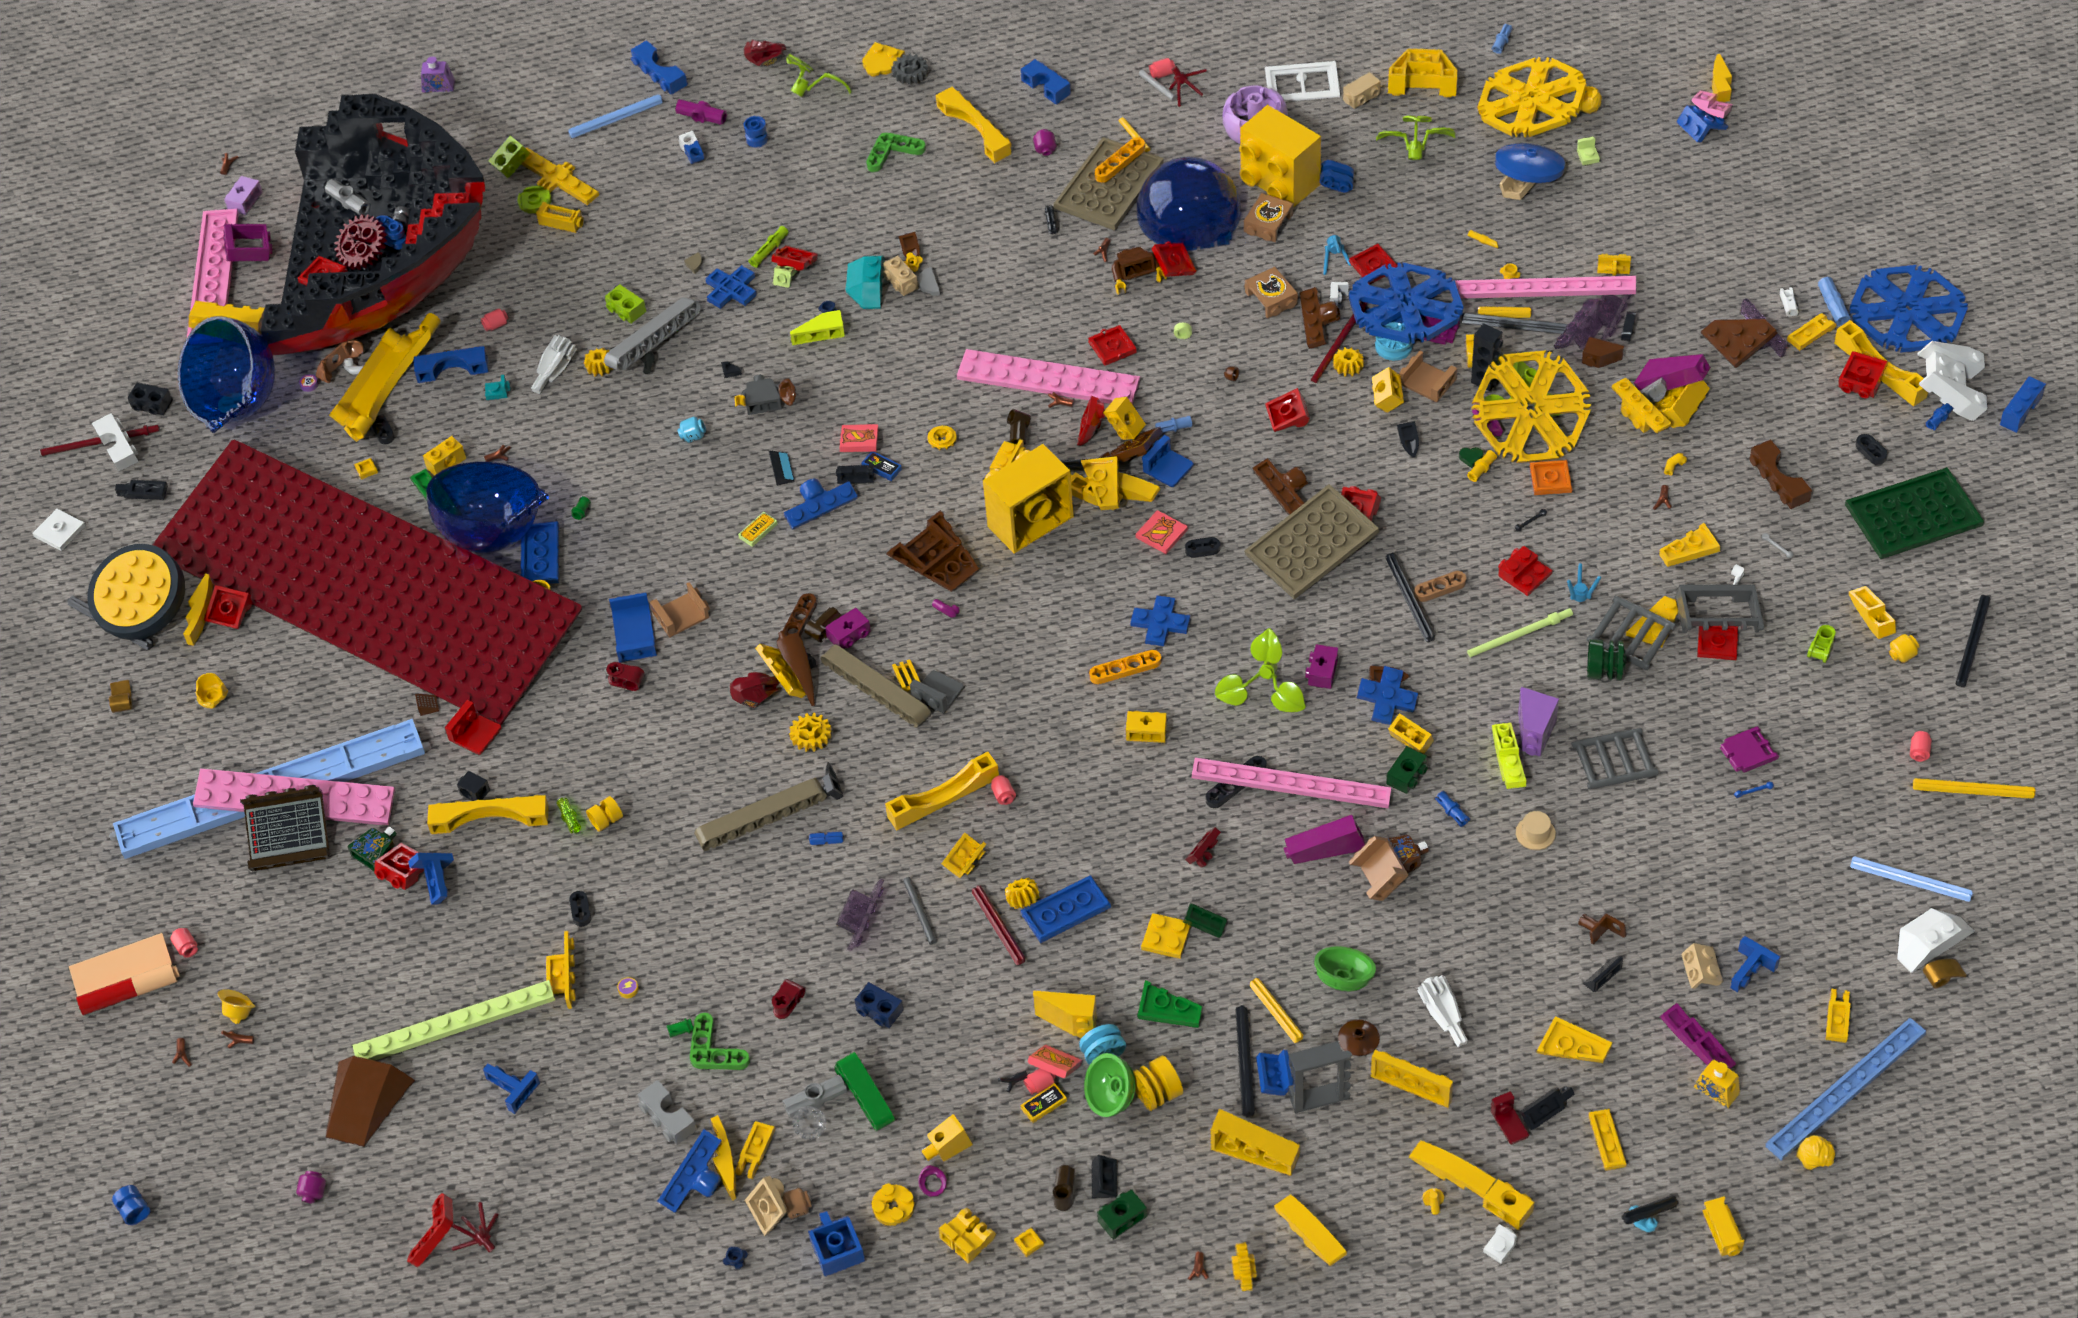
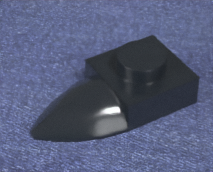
M1415 421L1398 424L1397 431L1400 444H1402L1404 450L1410 456L1415 457L1419 448V437Z
M828 762L825 776L822 777L824 782L823 789L828 796L831 795L838 800L844 796L838 778Z

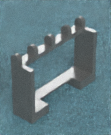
M1679 585L1675 598L1683 633L1691 631L1692 626H1702L1704 631L1708 630L1709 626H1721L1722 630H1727L1728 626H1740L1741 630H1746L1747 626H1754L1755 632L1764 629L1755 585ZM1697 597H1732L1733 602H1748L1752 618H1690L1687 603H1695Z
M1338 1041L1289 1054V1067L1294 1078V1085L1289 1086V1098L1295 1113L1350 1098L1348 1091L1351 1085L1349 1082L1344 1081L1351 1078V1073L1345 1070L1351 1068L1349 1060L1352 1054L1348 1050L1342 1052ZM1337 1063V1082L1303 1091V1072Z

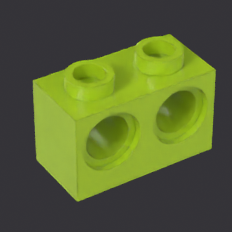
M509 136L488 162L509 178L522 162L526 160L530 152L517 140Z
M620 284L605 295L606 308L611 313L615 312L623 321L626 320L632 324L646 312L644 300Z

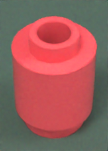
M1169 58L1153 62L1152 65H1149L1150 74L1153 78L1157 77V79L1173 74L1171 69L1175 65L1173 60Z
M498 308L485 314L481 318V323L486 331H493L506 325L508 316L504 310L501 311Z
M1918 731L1911 738L1910 757L1915 761L1923 762L1930 758L1932 739L1927 732Z
M1003 775L995 777L991 781V789L998 803L1002 805L1012 803L1016 793L1009 779Z
M178 928L172 933L170 940L180 955L189 958L196 954L198 951L197 942L187 928Z
M1039 1068L1027 1075V1078L1023 1081L1031 1094H1038L1054 1084L1053 1079L1056 1076Z

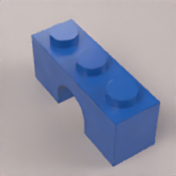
M1036 59L1020 69L1021 81L1031 88L1045 84L1044 96L1057 105L1071 95L1069 81Z
M2029 376L2004 409L2000 425L2017 433L2025 422L2030 408L2034 409L2042 399L2046 384Z

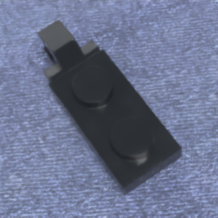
M131 480L127 484H116L115 491L117 496L128 499L164 500L168 484L166 481Z
M1564 1086L1560 1089L1558 1087L1552 1089L1522 1109L1520 1113L1529 1130L1536 1129L1564 1110L1567 1104L1566 1100L1575 1095L1572 1087Z

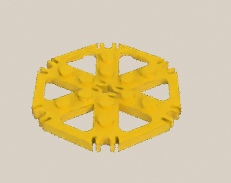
M1540 57L1537 60L1532 58L1498 70V72L1494 73L1495 78L1489 77V81L1486 80L1477 108L1484 123L1510 136H1513L1514 133L1515 137H1518L1519 133H1523L1524 137H1527V135L1531 137L1571 122L1570 116L1576 117V113L1579 114L1587 83L1581 71L1554 58L1550 61L1549 57H1547L1544 62H1541ZM1525 67L1532 68L1527 84L1509 76L1511 72L1520 71ZM1554 67L1568 73L1566 77L1546 83L1550 70ZM1491 89H1496L1509 95L1493 102L1487 101ZM1576 91L1574 101L1571 103H1565L1556 99V97ZM1538 110L1553 117L1551 120L1533 124ZM1518 111L1513 123H1506L1497 119L1503 115Z
M1546 350L1500 356L1499 361L1501 365L1497 366L1492 362L1491 367L1490 365L1488 366L1472 404L1476 405H1473L1471 410L1476 409L1479 411L1478 415H1473L1472 417L1474 424L1499 456L1500 452L1504 450L1502 454L1503 459L1508 453L1512 454L1511 462H1514L1518 456L1516 463L1562 458L1564 454L1561 449L1566 448L1568 452H1571L1572 448L1574 449L1591 409H1584H1589L1591 404H1585L1583 400L1589 399L1590 395H1582L1583 393H1589L1588 389L1564 358L1560 364H1558L1560 360L1559 355L1556 360H1551L1550 351L1547 353L1546 358H1544ZM1523 361H1536L1539 367L1530 388L1513 367L1514 363ZM1559 372L1565 374L1575 388L1574 393L1547 395L1555 375ZM1497 379L1512 399L1485 401L1483 396L1490 380ZM1528 403L1536 405L1534 407L1535 411L1527 409ZM1577 414L1578 421L1573 433L1570 436H1565L1550 415ZM1516 418L1505 442H1498L1487 428L1489 421ZM1533 426L1549 447L1546 453L1526 454L1523 451Z

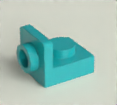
M505 374L501 375V381L485 383L486 400L508 398L507 391H511L509 380L506 381Z

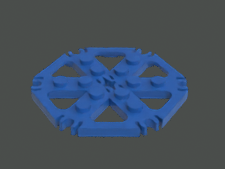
M1403 262L1402 267L1401 263H1397L1396 268L1388 264V269L1384 265L1357 280L1352 285V290L1349 293V301L1359 328L1366 326L1365 332L1369 333V335L1408 344L1409 341L1414 344L1416 338L1424 342L1425 337L1429 341L1458 324L1460 315L1462 316L1463 304L1455 281H1452L1451 277L1446 279V273H1442V271ZM1413 271L1417 274L1429 275L1430 278L1411 289L1407 273ZM1384 275L1388 278L1391 290L1370 286L1368 283ZM1449 290L1453 302L1445 303L1432 300L1431 298L1443 291ZM1359 301L1381 307L1371 313H1363ZM1420 315L1443 321L1432 327H1425ZM1401 317L1404 330L1397 331L1384 328L1383 326Z
M1917 265L1880 268L1871 271L1872 277L1865 275L1864 278L1862 277L1849 308L1850 314L1856 313V315H1852L1853 323L1860 327L1881 347H1883L1884 343H1886V349L1890 345H1894L1896 347L1895 352H1898L1899 348L1902 347L1900 353L1921 351L1931 341L1947 343L1946 339L1950 342H1953L1954 339L1956 340L1967 313L1968 304L1961 303L1965 302V296H1963L1964 294L1937 271L1934 270L1933 274H1931V268L1927 272L1921 270V265L1917 270H1915ZM1901 273L1910 274L1911 279L1905 293L1888 280L1887 276ZM1931 281L1938 282L1950 292L1946 296L1923 298ZM1870 288L1886 302L1865 304L1861 301L1865 289ZM1957 313L1951 327L1944 326L1932 316L1934 314ZM1894 319L1888 333L1885 334L1880 333L1868 323V321ZM1912 324H1914L1930 340L1910 342L1906 338Z

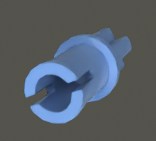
M1504 24L1501 32L1496 35V41L1492 46L1493 52L1499 54L1502 52L1505 44L1509 41L1508 37L1512 30L1511 25Z
M1190 416L1177 419L1171 418V420L1156 423L1155 428L1160 426L1163 433L1173 430L1177 432L1178 429L1192 427V420Z

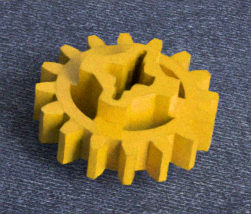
M805 713L804 718L798 716L799 721H792L793 726L789 727L790 740H792L793 746H798V750H801L803 747L805 752H808L809 748H812L813 752L816 751V747L823 749L822 744H828V739L832 737L831 725H829L828 719H823V715L816 717V713H813L812 716Z
M1238 1243L1235 1245L1236 1256H1231L1233 1276L1235 1280L1240 1281L1242 1291L1252 1290L1251 1278H1257L1255 1259L1253 1254H1248L1246 1243Z

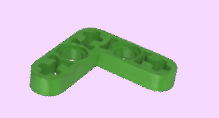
M882 133L879 135L867 158V169L871 172L881 170L891 150L921 155L926 150L925 142L917 138ZM902 142L906 143V145L899 146L898 144ZM878 151H884L883 154H876Z
M709 1013L698 1014L694 1021L690 1050L692 1066L697 1069L742 1070L747 1068L750 1064L747 1051L743 1049L711 1048L714 1029L713 1018ZM703 1020H707V1023L705 1024V1031L702 1030L701 1023H703ZM701 1037H705L708 1039L707 1042L702 1045L697 1044L696 1042ZM702 1055L703 1058L698 1062L696 1059ZM717 1056L725 1057L722 1063H716L714 1060ZM742 1056V1061L740 1063L737 1062L739 1057Z

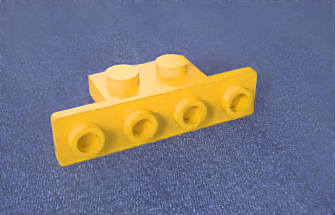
M1627 378L1612 384V389L1622 398L1621 413L1632 421L1636 429H1640L1645 433L1651 427L1656 433H1659L1671 426V422Z
M564 931V954L546 956V981H550L553 994L565 993L567 1007L572 1009V1001H576L575 990L572 989V984H575V973L572 972V967H575V958L571 950L575 949V942L573 937L570 938L569 931Z

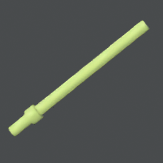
M1570 608L1559 613L1554 612L1545 619L1467 650V653L1471 658L1550 624L1552 626L1560 623V620L1572 616L1573 612Z

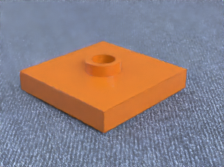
M1567 460L1530 463L1529 468L1534 495L1572 493Z

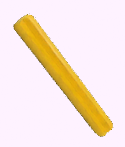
M1259 978L1252 980L1250 987L1294 1043L1303 1039L1302 1032Z

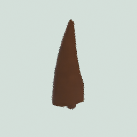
M784 630L778 633L780 640L776 641L779 650L798 678L811 706H815L811 669L800 633L797 632L787 636Z

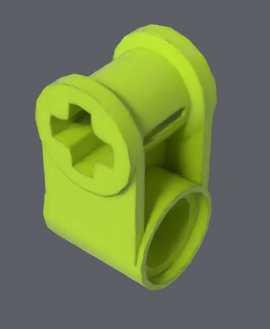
M1822 625L1818 629L1809 647L1808 658L1814 657L1822 660L1823 663L1827 662L1836 633L1832 626Z

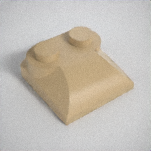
M770 1176L763 1177L745 1199L764 1236L771 1232L787 1212L786 1205L782 1199L784 1185L779 1179H772Z

